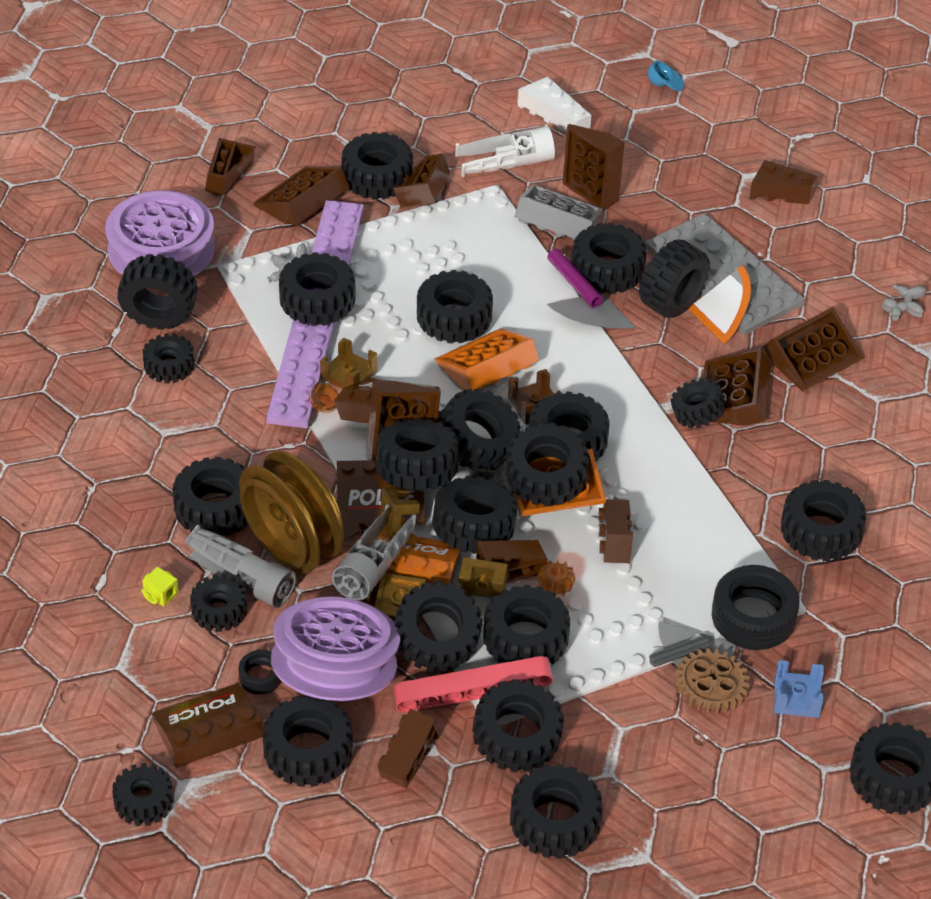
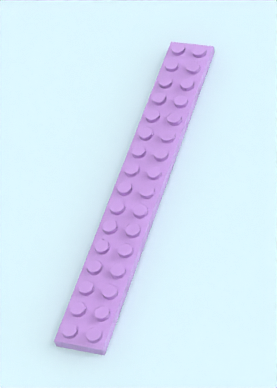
M326 200L312 253H328L332 257L335 255L340 260H344L349 266L364 204ZM313 287L307 290L322 291L326 290L327 288ZM293 320L266 417L267 424L308 428L321 379L320 360L327 355L335 323L330 322L325 326H322V324L311 326L308 323L305 325L301 324L299 320Z

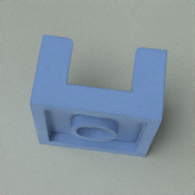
M778 660L774 677L773 713L819 718L823 704L821 683L824 665L812 664L810 675L787 673L789 662Z

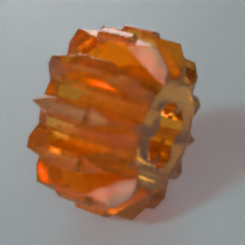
M559 560L556 563L548 561L547 565H542L537 580L539 587H543L546 592L548 590L553 592L555 597L557 594L564 596L566 592H571L575 583V574L573 567H568L567 562L561 564Z

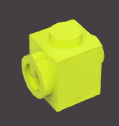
M156 567L151 573H147L142 580L143 589L141 592L152 604L159 603L165 607L179 593L177 578L159 567Z

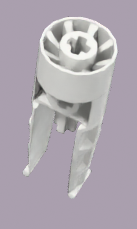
M548 126L494 136L460 146L459 143H456L455 148L456 157L496 152V156L462 164V177H465V174L514 168L550 161L555 158L554 141Z

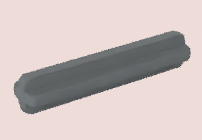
M704 635L649 655V662L653 667H657L688 656L690 652L696 653L698 649L702 651L710 648V638Z

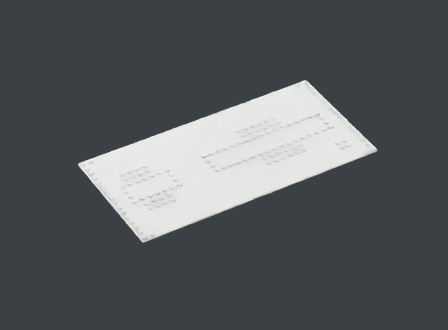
M498 185L435 202L431 205H425L360 224L349 265L355 275V303L348 315L343 319L339 318V321L334 324L326 356L330 364L338 356L339 341L343 337L352 341V353L368 360L369 350L377 353L378 371L371 378L437 386L441 391L439 411L445 409L451 398L458 392H463L464 389H461L435 362V358L471 341L447 343V341L443 340L441 342L436 340V337L432 338L427 335L417 322V291L422 283L433 274L438 275L441 271L450 272L451 270H456V272H462L463 270L467 271L468 274L473 273L477 275L478 279L482 278L492 290V322L480 337L502 328L533 338L539 361L533 363L527 369L516 371L510 377L499 379L496 384L482 387L483 392L491 391L493 395H499L505 403L508 402L512 406L511 410L516 412L518 416L517 421L520 422V431H525L529 423H523L508 398L509 379L517 377L519 379L518 388L535 384L537 372L547 369L550 374V388L554 394L558 390L562 394L566 393V391L572 392V394L582 393L585 397L590 396L594 398L595 403L599 402L603 409L606 410L610 420L608 445L604 455L599 458L596 465L605 498L629 500L630 520H632L630 531H633L630 563H604L603 554H599V542L603 541V537H599V524H602V521H598V508H602L603 504L522 517L519 510H517L514 535L510 539L538 540L548 558L547 573L506 583V589L511 590V587L517 585L519 587H524V585H531L533 588L537 586L543 587L544 591L547 592L549 590L553 592L555 598L559 597L569 610L570 633L568 647H566L564 655L559 657V661L553 665L550 664L553 682L544 688L546 693L550 691L555 696L554 701L557 700L559 704L673 663L671 661L653 667L649 662V655L664 650L659 636V621L726 640L715 628L711 615L715 588L722 576L744 565H762L777 571L779 570L603 328L571 320L547 305L577 298L579 295L548 261L547 251L529 226L519 222V219L514 217L516 209ZM315 238L229 262L218 267L220 275L278 373L293 319L283 311L280 305L279 281H271V283L268 281V276L270 277L273 272L279 271V268L274 266L271 256L280 255L285 260L296 257L297 247L301 243L306 245L308 255H311ZM451 304L444 307L458 309L465 306ZM320 379L309 426L337 472V461L367 460L365 455L368 424L341 420L334 399L342 389ZM466 421L468 427L475 434L491 439L489 433L481 425ZM568 427V431L573 430L577 434L582 432L579 429ZM506 461L494 470L489 469L488 471H480V469L477 471L469 470V467L466 466L464 468L458 462V471L451 480L453 482L456 478L460 477L463 479L466 476H472V478L484 477L486 480H495L497 484L501 483L505 486L506 490L509 489L512 493L511 486L507 482ZM441 486L434 490L426 489L424 491L425 524H415L414 534L418 537L441 540L436 535L432 526L435 497ZM466 551V553L461 552L453 582L455 584L454 588L458 590L461 588V584L458 583L463 557L476 559V554H472L470 551ZM471 595L476 601L474 607L478 606L481 611V635L474 653L470 655L469 660L465 664L460 663V666L453 670L454 672L501 664L493 659V655L491 656L488 653L483 640L485 609L491 603L492 597ZM745 597L733 603L735 608L741 613L751 617L765 618L777 613L776 608L771 603L760 598ZM801 601L799 602L798 616L804 614L806 610ZM429 612L421 616L435 641H449L458 635V627L448 615L440 612ZM518 622L509 626L513 631L526 635L537 634L545 630L540 625L532 622ZM696 634L690 640L701 637V635ZM479 699L471 700L475 709L477 704H479ZM508 714L498 719L497 723L500 727L526 716Z

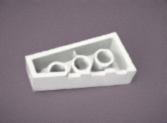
M549 77L518 89V107L529 109V113L534 116L538 114L544 118L545 122L557 125V129L566 133L567 125L569 124L590 129L591 114Z

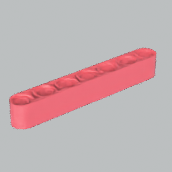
M539 656L400 682L393 688L396 709L400 712H408L410 708L417 711L480 699L483 694L487 693L490 687L494 685L498 687V683L502 681L511 683L512 679H519V682L528 680L532 681V685L537 686L539 684L545 687L553 682L550 662L547 657Z

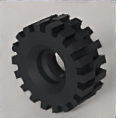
M165 333L164 337L157 335L155 340L151 338L149 343L144 345L145 349L142 351L145 373L149 374V378L152 380L156 378V382L164 380V383L168 384L169 381L173 380V383L178 382L177 379L184 380L185 375L190 376L191 371L194 370V348L188 339L185 341L184 336L181 335L178 338L177 334L173 333L172 336H169V333ZM168 358L174 359L172 361H164V359Z
M699 378V381L693 379L691 380L692 383H683L684 387L681 388L679 386L676 389L677 392H673V398L670 400L678 423H681L684 427L688 425V428H693L694 425H696V428H701L702 424L708 426L710 421L714 423L717 421L716 417L723 415L722 411L725 412L726 403L717 382H712L711 379L705 381L704 378Z
M212 575V579L209 580L208 577L203 578L204 583L200 581L196 583V588L193 587L191 590L192 594H190L191 613L195 623L198 622L201 628L206 626L208 631L215 628L216 632H221L220 628H225V631H228L231 625L235 628L238 626V621L243 622L244 615L246 616L247 596L246 590L242 587L240 581L235 582L233 577L227 579V575H222L221 578H217V575ZM215 602L227 603V605L219 608L211 606Z
M141 763V767L137 768L136 764L131 765L130 771L127 768L122 770L123 776L119 774L116 776V782H113L112 785L114 808L121 819L125 817L126 823L130 824L134 821L135 826H140L141 822H145V826H150V821L154 820L156 824L160 822V816L163 818L168 816L167 810L171 811L172 803H174L173 785L169 774H165L163 768L160 767L157 770L155 764L147 767L146 763ZM140 789L152 791L147 797L140 798L134 796V793Z

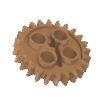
M707 648L706 653L698 649L697 655L690 652L689 658L684 656L682 663H679L675 675V686H679L678 693H683L682 700L690 699L689 706L698 705L697 711L703 707L706 714L710 712V709H713L715 714H718L719 709L727 713L728 707L735 710L736 704L741 706L743 699H746L750 686L748 683L750 677L746 675L747 669H741L742 662H734L736 656L728 658L727 651L721 655L717 648L714 653H711L709 648Z

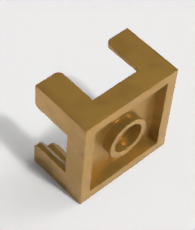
M344 337L338 343V356L330 364L327 356L320 360L321 379L341 389L371 378L378 371L377 353L369 350L368 360L352 353V341Z
M383 487L380 515L384 512L385 505L389 504L388 522L382 530L388 542L392 540L406 523V519L402 515L419 513L420 504L417 500H399V498L408 497V494H410V491H407L405 488ZM410 534L404 545H415L416 534Z
M463 557L458 584H461V588L467 591V597L471 595L492 598L496 595L499 596V593L506 589L508 564Z
M384 573L380 579L374 607L395 620L402 598L406 594L410 595L411 589L416 586L421 589L422 583H426V579ZM420 617L417 619L416 623L418 629L420 626Z

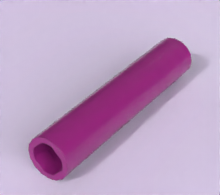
M553 249L549 252L547 256L548 261L591 308L598 307L603 301L602 295L559 249Z

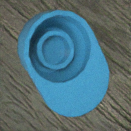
M654 61L648 68L647 75L653 85L658 87L668 86L675 91H681L684 88V82L680 75L664 62Z

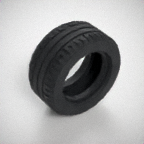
M744 565L727 572L717 583L711 613L713 624L727 641L738 647L748 650L770 649L782 644L792 635L797 621L800 599L793 583L781 572L762 565ZM745 597L760 598L771 603L776 608L777 613L765 618L751 617L741 613L735 608L733 603Z

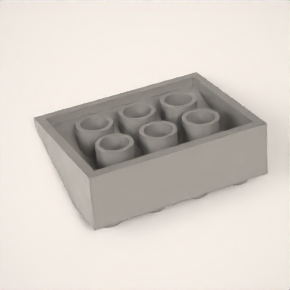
M532 184L520 196L514 217L518 218V221L521 223H532L537 225L538 229H549L558 236H568L574 241L581 231L587 230L591 225L596 226L603 209Z

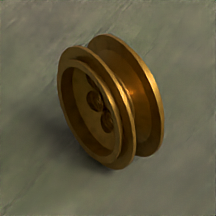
M276 450L267 455L263 467L253 465L243 470L239 480L240 502L243 513L254 535L273 558L297 572L310 573L318 567L320 556L331 558L341 552L344 545V527L340 509L326 483L310 465L288 452Z

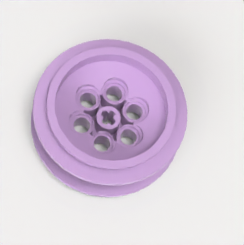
M158 190L134 195L118 204L111 211L106 221L105 231L108 240V257L112 266L122 275L128 263L135 260V258L142 255L145 257L147 254H153V256L162 254L164 257L169 258L170 256L175 258V261L182 262L185 268L191 270L192 276H195L209 265L215 253L214 221L211 212L201 201L181 192Z
M320 597L302 601L284 610L274 623L273 638L275 645L271 653V665L277 677L284 684L302 694L331 701L365 698L386 688L396 675L397 659L395 654L400 644V636L397 633L398 628L395 627L393 620L385 613L358 600L343 597Z

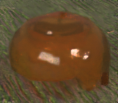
M318 381L310 391V404L318 412L331 413L337 409L334 399L338 396V392L330 386V383L321 384Z

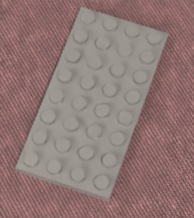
M705 213L645 241L646 249L653 255L657 254L659 249L666 246L668 242L678 239L687 241L707 254L710 260V272L708 273V280L704 284L705 287L699 294L701 298L743 265L748 272L751 284L749 304L737 329L744 336L804 305L805 299Z

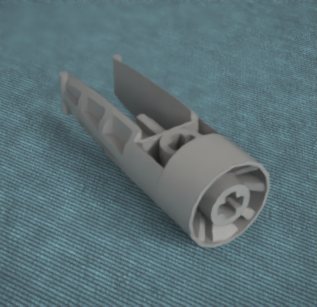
M386 504L384 512L364 531L363 536L355 542L335 568L332 580L336 589L349 599L362 600L366 598L390 567L393 560L398 556L410 533L414 534L416 515H412L386 546V544H383L382 539L376 541L388 522L389 504Z
M196 525L184 541L194 550L189 556L190 559H194L219 577L227 575V579H230V577L235 578V582L240 581L242 587L254 592L256 599L273 608L281 607L288 600L296 582L294 571L277 562L269 563L253 555L254 551L216 533L201 529L199 525Z

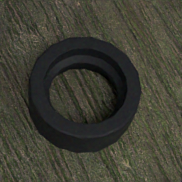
M255 650L243 656L239 662L238 671L241 686L246 691L253 694H266L278 688L281 680L275 672L264 679H255L247 674L250 668L258 665H266L272 668V652Z

